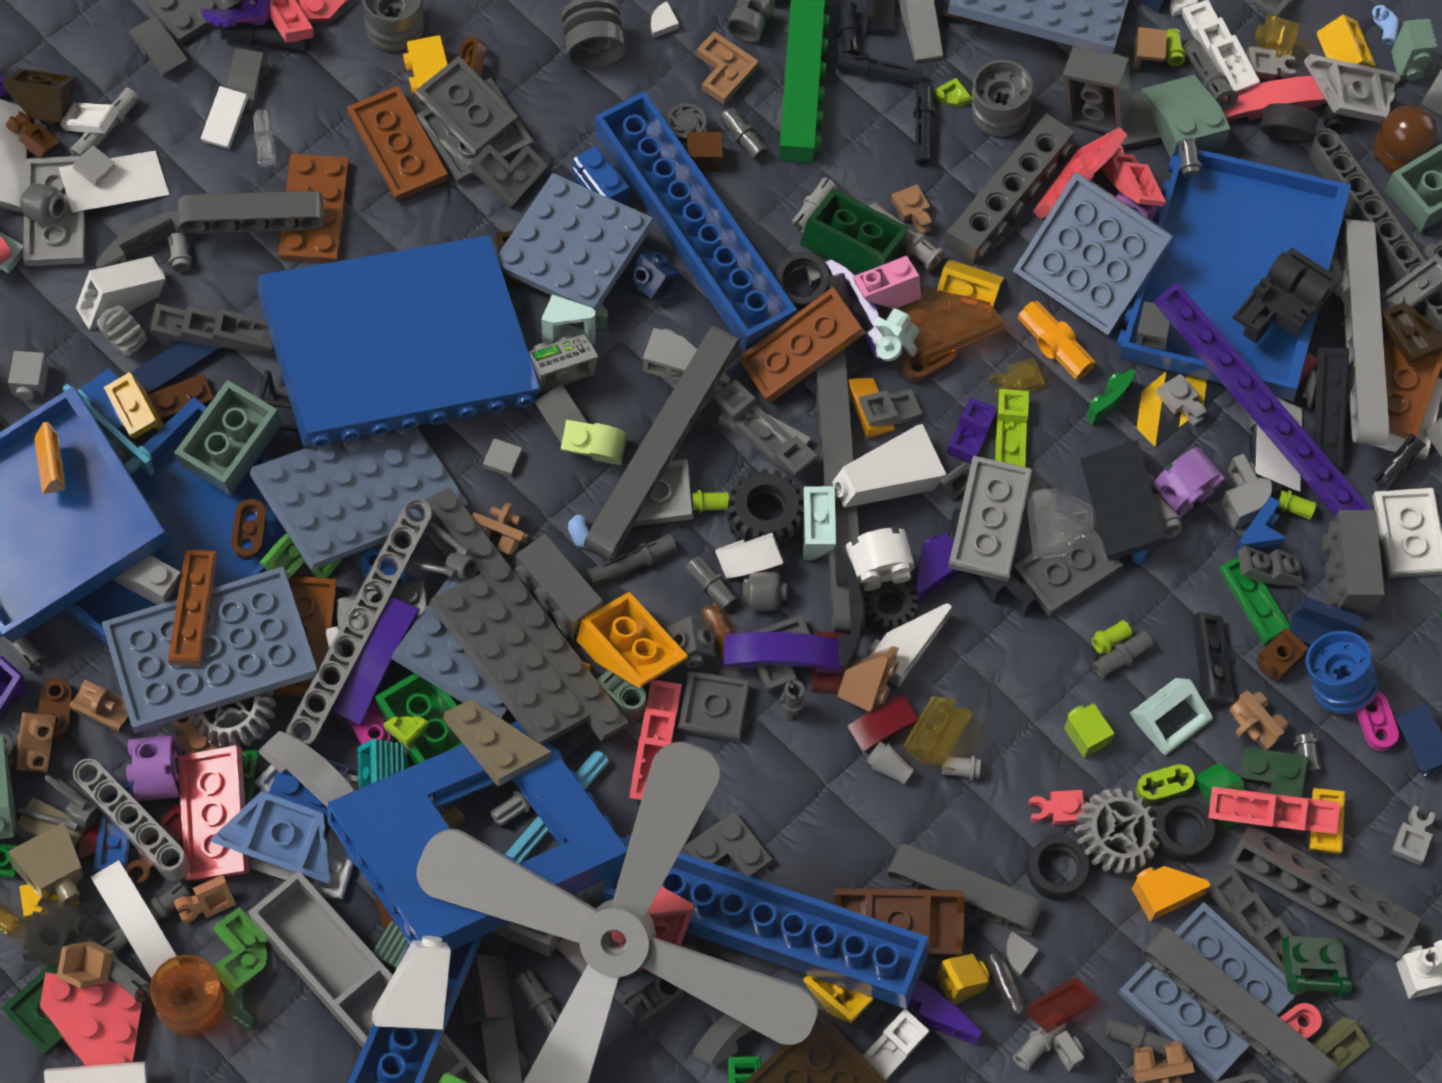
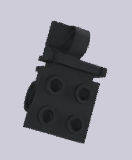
M1291 247L1287 253L1282 252L1277 257L1266 278H1262L1259 285L1254 287L1253 293L1236 311L1232 319L1245 327L1243 336L1254 343H1258L1272 322L1298 337L1302 332L1304 323H1307L1338 287L1341 278Z

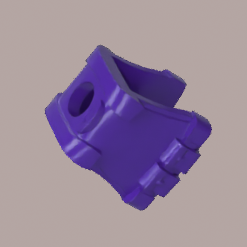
M243 0V9L202 8V16L206 19V22L219 27H235L236 23L239 22L262 25L269 18L270 0H258L257 5L255 0Z

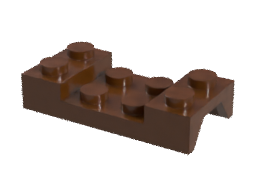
M834 888L836 906L927 936L930 949L928 956L931 959H949L964 956L965 894L963 890Z

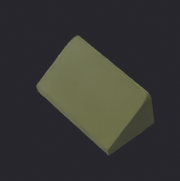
M1342 1017L1311 1043L1339 1067L1340 1072L1371 1047L1357 1021L1347 1017Z

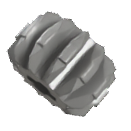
M115 305L111 309H107L97 320L99 330L122 355L130 356L132 353H136L147 341L145 331L122 306Z

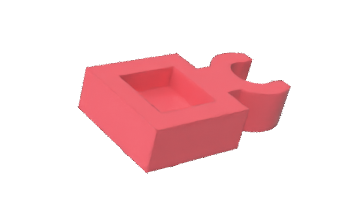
M1082 790L1051 792L1049 795L1050 801L1039 796L1029 799V806H1038L1042 810L1039 814L1031 815L1030 821L1033 823H1040L1047 817H1052L1053 826L1081 824L1076 818L1080 813H1084L1081 809L1084 804Z

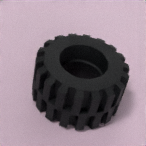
M762 469L761 474H757L756 471L749 472V478L747 479L745 476H742L738 480V485L734 484L731 489V495H729L727 522H729L731 534L735 533V540L737 542L743 539L747 542L773 533L777 545L783 550L788 547V540L793 543L797 538V532L800 533L804 514L803 494H800V487L797 483L792 485L791 477L787 475L785 478H782L779 471L775 470L774 474H769L768 469ZM760 502H769L776 505L782 511V515L773 520H760L750 513L749 508Z

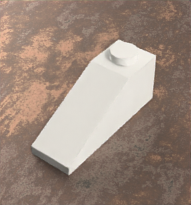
M946 603L887 632L881 641L876 639L867 652L868 655L891 646L899 648L896 656L899 665L892 678L889 677V682L897 687L900 686L949 619L952 609L950 604Z

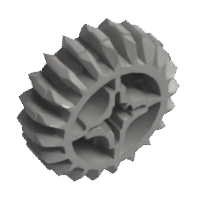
M272 690L254 696V704L251 711H249V704L252 700L250 697L227 704L231 708H227L225 705L218 707L214 722V709L192 715L195 717L192 721L193 725L199 729L198 732L201 737L206 735L207 741L212 746L218 743L221 748L229 747L230 745L240 747L241 742L246 746H251V738L253 736L261 739L259 731L262 728L270 729V725L266 720L275 718L274 713L270 710L276 706L275 700L271 698L274 692Z
M1116 788L1112 793L1106 789L1100 793V796L1094 794L1090 798V802L1082 805L1081 809L1084 813H1080L1076 818L1081 825H1078L1074 832L1083 835L1077 842L1080 845H1086L1087 849L1084 852L1087 856L1091 854L1094 857L1092 865L1102 862L1103 871L1107 872L1113 867L1115 874H1120L1124 869L1127 873H1131L1135 870V867H1143L1146 864V860H1150L1155 853L1152 849L1157 848L1160 843L1154 837L1161 830L1153 827L1158 818L1150 817L1148 814L1152 811L1153 806L1144 808L1141 805L1144 797L1133 800V791H1127L1123 795L1120 788ZM1116 810L1125 813L1128 817L1121 816ZM1098 818L1100 819V821H1099L1098 823L1100 824V826H1101V828H1102V835H1101V837L1099 836L1098 830H1097V819H1098ZM1123 825L1126 826V828L1120 831L1121 833H1116L1112 837L1109 836L1112 832L1115 831L1114 829H1119ZM1134 826H1136L1137 832H1138V843H1137V844H1136L1137 839H1136V837H1135V835H1134V833H1133ZM1107 845H1112L1116 847L1119 852L1123 851V853L1115 852L1108 848Z

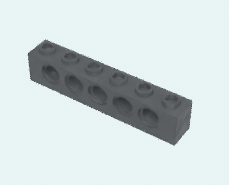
M1046 113L947 231L945 246L971 264H974L979 256L984 258L992 247L991 242L996 236L1000 238L1009 226L1008 221L1013 216L1017 218L1021 214L1029 196L1034 198L1042 186V180L1045 177L1050 178L1058 167L1057 162L1061 157L1066 159L1074 148L1072 140L1075 131ZM1040 149H1045L1049 152H1043ZM1024 169H1031L1033 172H1028ZM1008 188H1013L1017 191H1010ZM991 208H997L1001 211H993ZM974 228H981L984 231H977Z
M1252 824L1248 825L1227 863L1397 959H1400L1410 943L1420 921V917Z

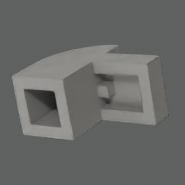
M1244 454L1234 457L1231 461L1228 472L1236 488L1226 491L1220 503L1234 529L1253 522L1261 508L1269 500L1272 491L1271 480L1265 477L1257 478L1258 474L1255 473L1254 464L1248 462Z

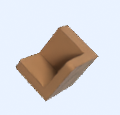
M1138 28L1134 42L1133 70L1139 71L1142 60H1165L1167 30Z
M91 941L63 946L57 978L79 988L108 983L114 951Z

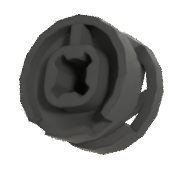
M690 103L679 104L673 107L667 116V124L684 148L687 147L688 132H706V115L696 105Z

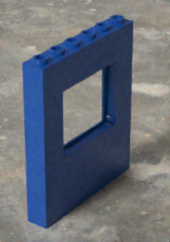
M518 721L510 724L527 735ZM548 742L543 746L551 751L550 759L512 780L556 839L559 846L520 863V865L573 895L621 873L628 844L615 833L608 816L601 814L596 807L591 793L585 792L579 784L577 774L572 769L569 770L565 765L560 751L556 747L553 748ZM464 744L328 802L327 822L408 943L411 944L413 940L422 941L423 936H435L442 938V942L448 944L451 949L450 951L513 923L433 898L421 889L417 880V865L425 846L437 833L450 829L437 811V808L495 783Z

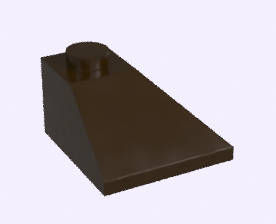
M20 68L3 80V87L31 119H38L41 124L55 125L68 112L76 83V76Z

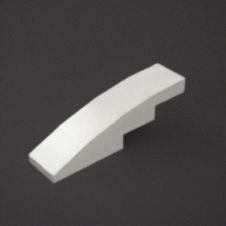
M1209 0L1182 10L1181 15L1193 37L1201 44L1217 72L1223 73L1226 76L1229 88L1234 89L1238 93L1260 83L1236 35L1231 36L1222 17H1217Z

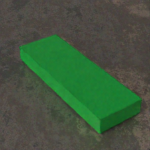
M1239 557L1220 565L1219 572L1263 645L1271 643L1283 629L1287 628L1289 630L1290 625L1265 583L1242 576Z

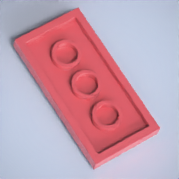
M230 746L178 756L183 851L190 861V871L185 877V881L191 883L214 879L221 875L227 877L249 873L248 855L211 843L212 837L245 807L241 747Z

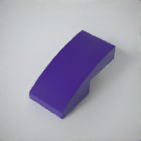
M970 397L946 453L972 463L973 456H978L998 408Z

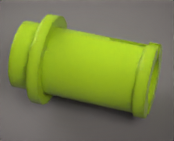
M1178 29L1167 30L1165 61L1170 66L1183 64L1187 56L1186 51L1182 48L1181 34Z
M697 490V493H691L693 511H697L698 514H701L702 511H728V492L702 493L701 490Z
M1281 490L1277 498L1280 502L1278 506L1280 512L1288 511L1310 520L1314 513L1316 502L1291 494V490L1287 492Z
M1121 620L1103 632L1100 630L1095 632L1091 642L1098 653H1109L1114 645L1131 638L1132 630L1126 621Z

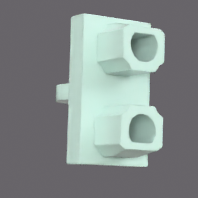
M895 308L887 320L878 317L874 323L883 336L877 343L876 352L884 361L897 359L901 355L902 347L913 357L918 351L913 342L920 330L917 326L910 323L911 318L908 314Z

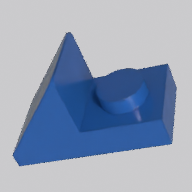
M1269 496L1240 539L1234 554L1238 556V551L1245 545L1263 553L1281 549L1285 537L1272 529L1280 516L1276 513L1280 504L1278 500Z

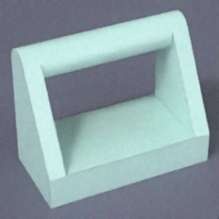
M552 295L541 319L542 342L551 345L559 342L560 338L569 334H576V336L585 334L591 345H593L596 341L595 310L591 307ZM584 322V330L568 324Z
M835 486L804 487V560H815L836 547Z
M1175 678L1130 712L1135 723L1164 755L1169 754L1213 720L1210 711L1192 681L1182 678ZM1185 700L1198 716L1165 740L1155 721Z

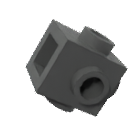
M689 616L667 627L670 637L688 655L687 660L680 664L686 665L687 668H697L702 666L705 661L716 656L714 637L709 622Z

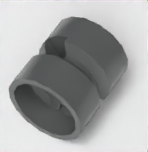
M737 0L735 9L727 21L726 27L728 31L741 41L757 42L761 38L766 22L773 12V0Z

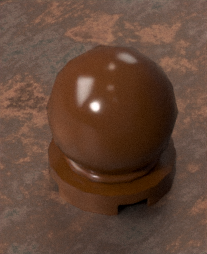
M1415 105L1399 106L1390 112L1382 122L1381 129L1377 133L1372 147L1374 159L1377 160L1378 158L1379 162L1386 167L1385 171L1393 174V172L1434 148L1438 136L1435 119L1424 108Z

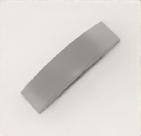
M279 731L258 751L281 774L287 769L327 808L328 802L355 791L326 759L303 742L284 732Z

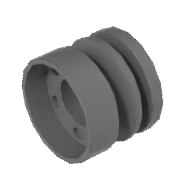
M362 0L365 32L367 38L374 46L387 51H400L407 49V41L417 40L422 37L424 30L422 0Z
M573 0L563 8L561 20L563 34L565 35L567 60L572 65L581 69H601L611 66L623 58L626 53L624 33L621 29L620 9L615 0Z
M996 60L985 64L974 76L972 117L975 124L983 132L992 136L1006 137L1018 133L1028 123L1031 113L1033 81L1029 72L1022 65L1011 60Z

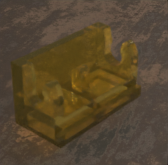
M932 696L903 745L923 765H944L973 714L967 708L954 707L955 699Z

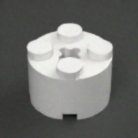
M892 528L879 529L858 536L859 543L852 546L851 541L847 543L848 558L854 568L859 585H862L864 591L878 589L881 587L882 582L893 581V583H903L911 579L910 572L915 568V564L904 529L899 528V534H893Z

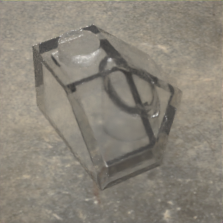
M1059 488L1028 491V518L1034 559L1065 556L1073 549L1072 544L1081 536L1086 538L1094 531V514L1091 504Z

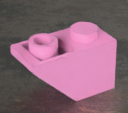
M908 256L853 276V280L865 301L896 309L921 299L919 274Z

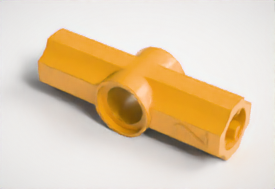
M1038 300L1030 302L1019 313L1018 320L1037 339L1038 347L1042 353L1049 359L1055 358L1075 380H1081L1095 367L1096 361L1078 344L1071 327L1063 321L1058 322Z

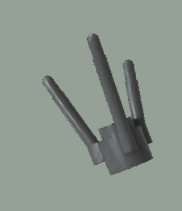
M431 522L429 527L453 546L457 552L451 553L447 557L446 562L430 559L428 561L429 564L412 562V567L445 574L452 578L456 576L465 581L473 578L478 570V561L470 556L471 549L462 546L442 528Z
M49 775L45 776V780L71 800L65 811V814L69 816V820L24 808L17 809L19 814L54 824L64 822L66 827L74 832L79 827L85 830L89 829L96 821L100 812L99 807L84 799L59 777L54 779Z

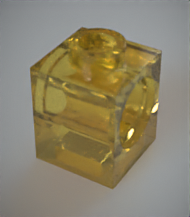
M1267 14L1264 25L1258 24L1254 41H1258V48L1276 50V57L1281 58L1284 55H1291L1300 24Z

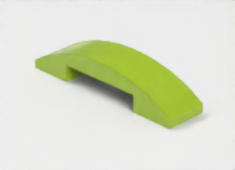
M999 389L995 461L1025 467L1029 391Z

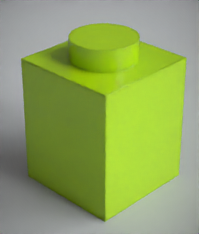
M1094 703L1086 708L1080 705L1068 713L1064 729L1083 758L1092 755L1111 743L1115 733Z

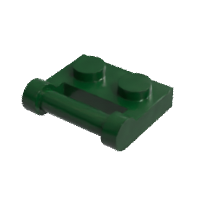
M1302 936L1282 938L1286 985L1290 994H1303L1306 991L1332 992L1337 996L1350 995L1352 984L1346 972L1343 938ZM1301 971L1331 972L1332 980L1304 979Z

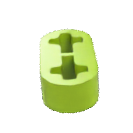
M1182 764L1147 773L1139 779L1136 785L1137 798L1144 797L1143 803L1148 805L1183 796L1190 791L1194 784V773L1188 766ZM1176 774H1178L1180 778H1186V781L1183 786H1181L1179 782L1169 784L1168 782L1173 781ZM1147 783L1151 787L1161 785V787L1156 789L1154 795L1150 791L1143 790Z

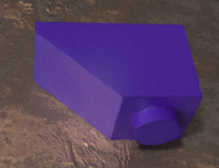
M946 532L938 538L936 536L930 537L922 545L915 587L918 603L964 572L948 568L954 541Z

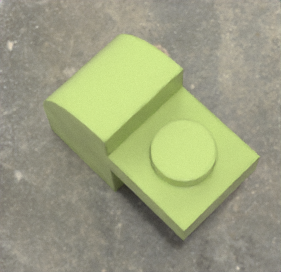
M566 420L561 451L591 456L594 461L622 465L628 436L625 431L612 426Z

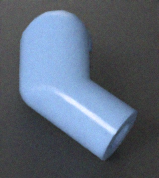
M1377 5L1372 10L1373 20L1383 30L1382 43L1392 46L1397 38L1398 18L1384 5Z
M575 515L568 523V531L577 547L589 550L584 547V541L589 532L586 525L588 521L583 515Z

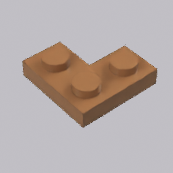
M715 31L697 49L696 56L715 68L702 83L701 90L723 105L759 66L757 59Z

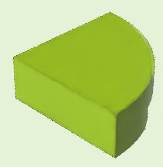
M957 78L933 90V97L947 106L962 107L972 102V97Z
M397 716L383 724L384 729L406 748L429 727L428 721L419 716Z

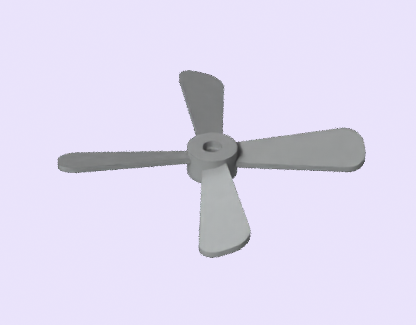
M675 742L666 745L655 755L614 899L602 903L597 908L585 903L461 830H443L433 836L425 846L417 865V880L421 889L429 896L580 943L581 953L588 965L523 1083H589L619 978L633 973L640 966L778 1043L786 1045L797 1044L805 1040L810 1034L817 1018L818 1007L812 994L803 987L655 938V925L648 910L721 777L719 761L707 749L686 742ZM611 931L622 932L626 942H616L611 936Z

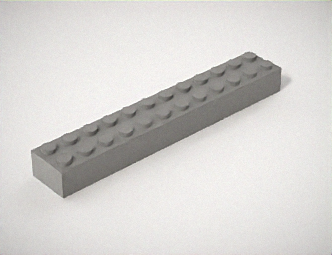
M298 870L248 911L249 916L269 943L363 1048L374 1023L372 1011L393 975ZM443 1032L423 1083H439L444 1073H449L467 1083H489Z

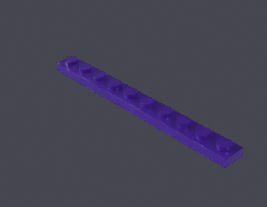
M1178 282L1153 301L1335 516L1339 510H1372Z

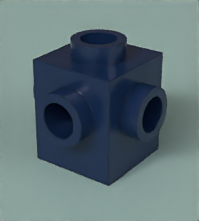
M654 251L637 255L630 264L631 270L626 278L633 283L635 290L654 299L666 296L680 272L668 263L669 260L666 256Z

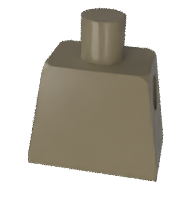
M64 822L8 851L13 868L42 900L57 894L63 905H69L80 897V893L74 884L83 878L82 867Z

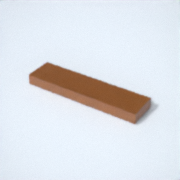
M185 550L168 656L169 665L201 666L218 558L216 551Z

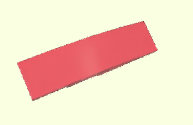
M1301 76L1263 82L1237 93L1238 99L1231 108L1224 110L1223 113L1227 122L1248 116L1249 121L1262 118L1264 107L1269 104L1284 103L1309 109L1326 104L1327 101L1312 76Z
M1122 149L1114 159H1109L1101 167V170L1110 182L1126 197L1138 204L1164 207L1166 201L1148 164L1138 163L1135 155L1125 154Z
M652 680L650 683L629 799L642 800L655 755L663 747L672 743L682 684Z
M1212 786L1209 818L1337 834L1341 802Z

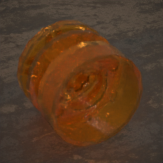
M183 954L168 959L154 973L150 985V995L158 1018L167 1030L178 1036L193 1037L206 1033L217 1024L223 1014L225 1000L217 972L208 961L198 956ZM191 996H194L195 1001H189L188 1005H184L183 999L189 1000Z

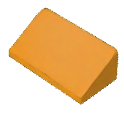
M874 378L847 380L848 396L866 438L869 439L894 431V425L869 426L859 403V397L879 392Z
M48 422L42 423L35 435V445L42 493L48 494L65 490L64 488L66 487L58 433Z

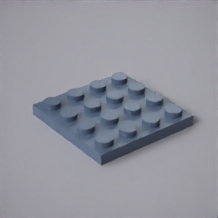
M1075 172L1013 269V272L1105 334L1111 335L1126 312L1127 307L1132 303L1174 238V235L1079 172Z
M552 173L498 253L497 259L502 273L550 295L591 307L596 313L654 225L653 217Z
M449 576L435 596L465 582V580L456 576L454 578ZM428 605L395 649L391 659L462 703L471 699L502 719L508 708Z
M1204 902L1174 932L1275 1015L1278 1016L1297 995L1288 992L1286 976ZM1148 962L1118 992L1128 1004L1164 1037L1171 1038L1172 1042L1181 1041L1191 1061L1213 1082H1217L1250 1046Z

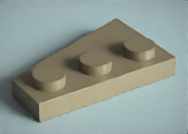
M471 699L444 712L446 724L497 786L550 759L551 751Z

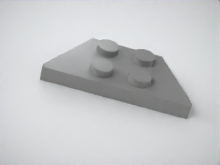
M1313 54L1304 59L1306 67L1333 113L1381 123L1387 117L1390 111V103L1395 96L1393 91L1395 84L1401 78L1399 73Z

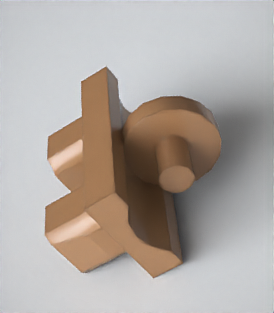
M506 502L502 509L495 506L491 507L489 514L498 517L497 521L474 512L472 518L489 540L493 531L502 535L497 547L498 551L513 557L520 543L526 544L529 535L507 526L508 522L518 525L521 519L520 516L512 514L513 504Z
M84 680L80 691L69 705L71 710L117 732H121L129 718L123 697L87 680Z
M1247 690L1240 695L1238 701L1229 709L1234 719L1240 725L1235 734L1239 738L1248 734L1263 750H1269L1285 733L1284 730L1287 728L1288 722L1282 715L1276 714L1271 717L1265 710L1269 705L1268 699L1261 692L1251 694Z
M22 712L20 731L17 734L16 740L18 744L14 769L47 772L56 716Z
M1173 1041L1164 1044L1167 1059L1158 1061L1154 1060L1152 1047L1135 1048L1134 1065H1131L1132 1076H1134L1135 1082L1182 1083L1181 1077L1178 1075L1194 1073L1193 1063L1186 1054L1182 1042Z

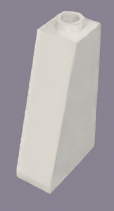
M923 424L847 464L832 483L835 486V494L840 498L843 507L846 508L933 491L941 483L940 480L947 474Z

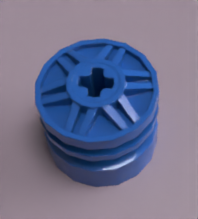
M1349 631L1327 633L1312 643L1307 651L1305 663L1317 702L1324 709L1339 714H1350L1360 711L1369 705L1377 694L1379 682L1368 643L1360 635Z

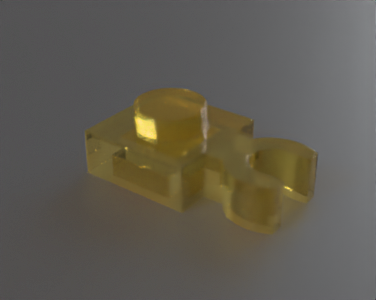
M1034 357L1007 365L1005 369L1006 374L993 373L989 376L988 380L989 385L1000 383L1003 386L995 389V398H998L999 389L1030 392L1044 387L1045 383Z

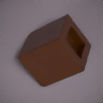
M688 132L687 151L701 172L722 171V132Z

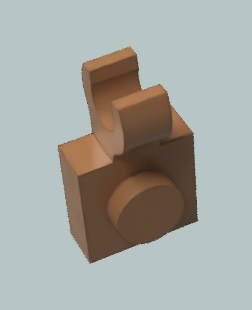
M918 184L891 194V202L903 223L912 220L918 233L926 234L931 231L928 225L932 221L927 214L930 211V205Z

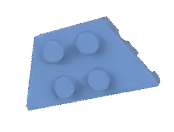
M261 791L211 839V843L294 872L299 870L303 875L327 884L330 882L324 815L321 811Z

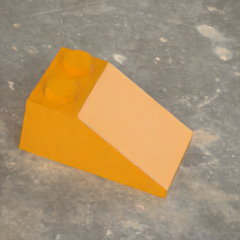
M630 592L581 619L576 641L596 663L638 688L688 658V655Z

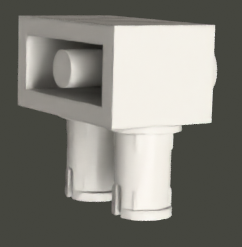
M1442 940L1433 944L1434 947L1423 949L1422 946L1408 948L1397 961L1396 965L1409 999L1442 991Z

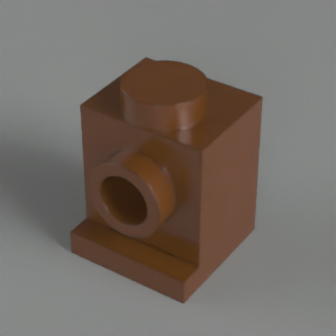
M1285 628L1259 653L1255 662L1265 676L1272 677L1278 683L1304 658L1309 648L1290 630Z

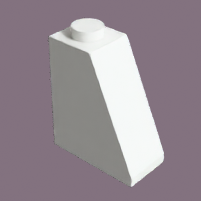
M152 256L90 270L76 309L88 329H95L98 327L97 320L107 309L119 305L129 312L159 297L166 279L161 267H158Z
M423 936L422 941H412L372 1011V1020L375 1026L443 1030L451 949L446 942H442V938Z

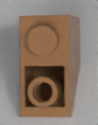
M891 646L856 660L846 669L837 697L870 712L879 703L884 704L890 692V687L887 686L889 677L892 678L899 665V661L896 660L899 648Z

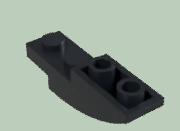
M959 508L953 511L950 523L953 539L955 538L961 511ZM1010 571L1008 582L969 573L972 580L993 604L1003 597L1023 617L1033 609L1036 597L1032 589L1026 583H1020L1012 575V571Z

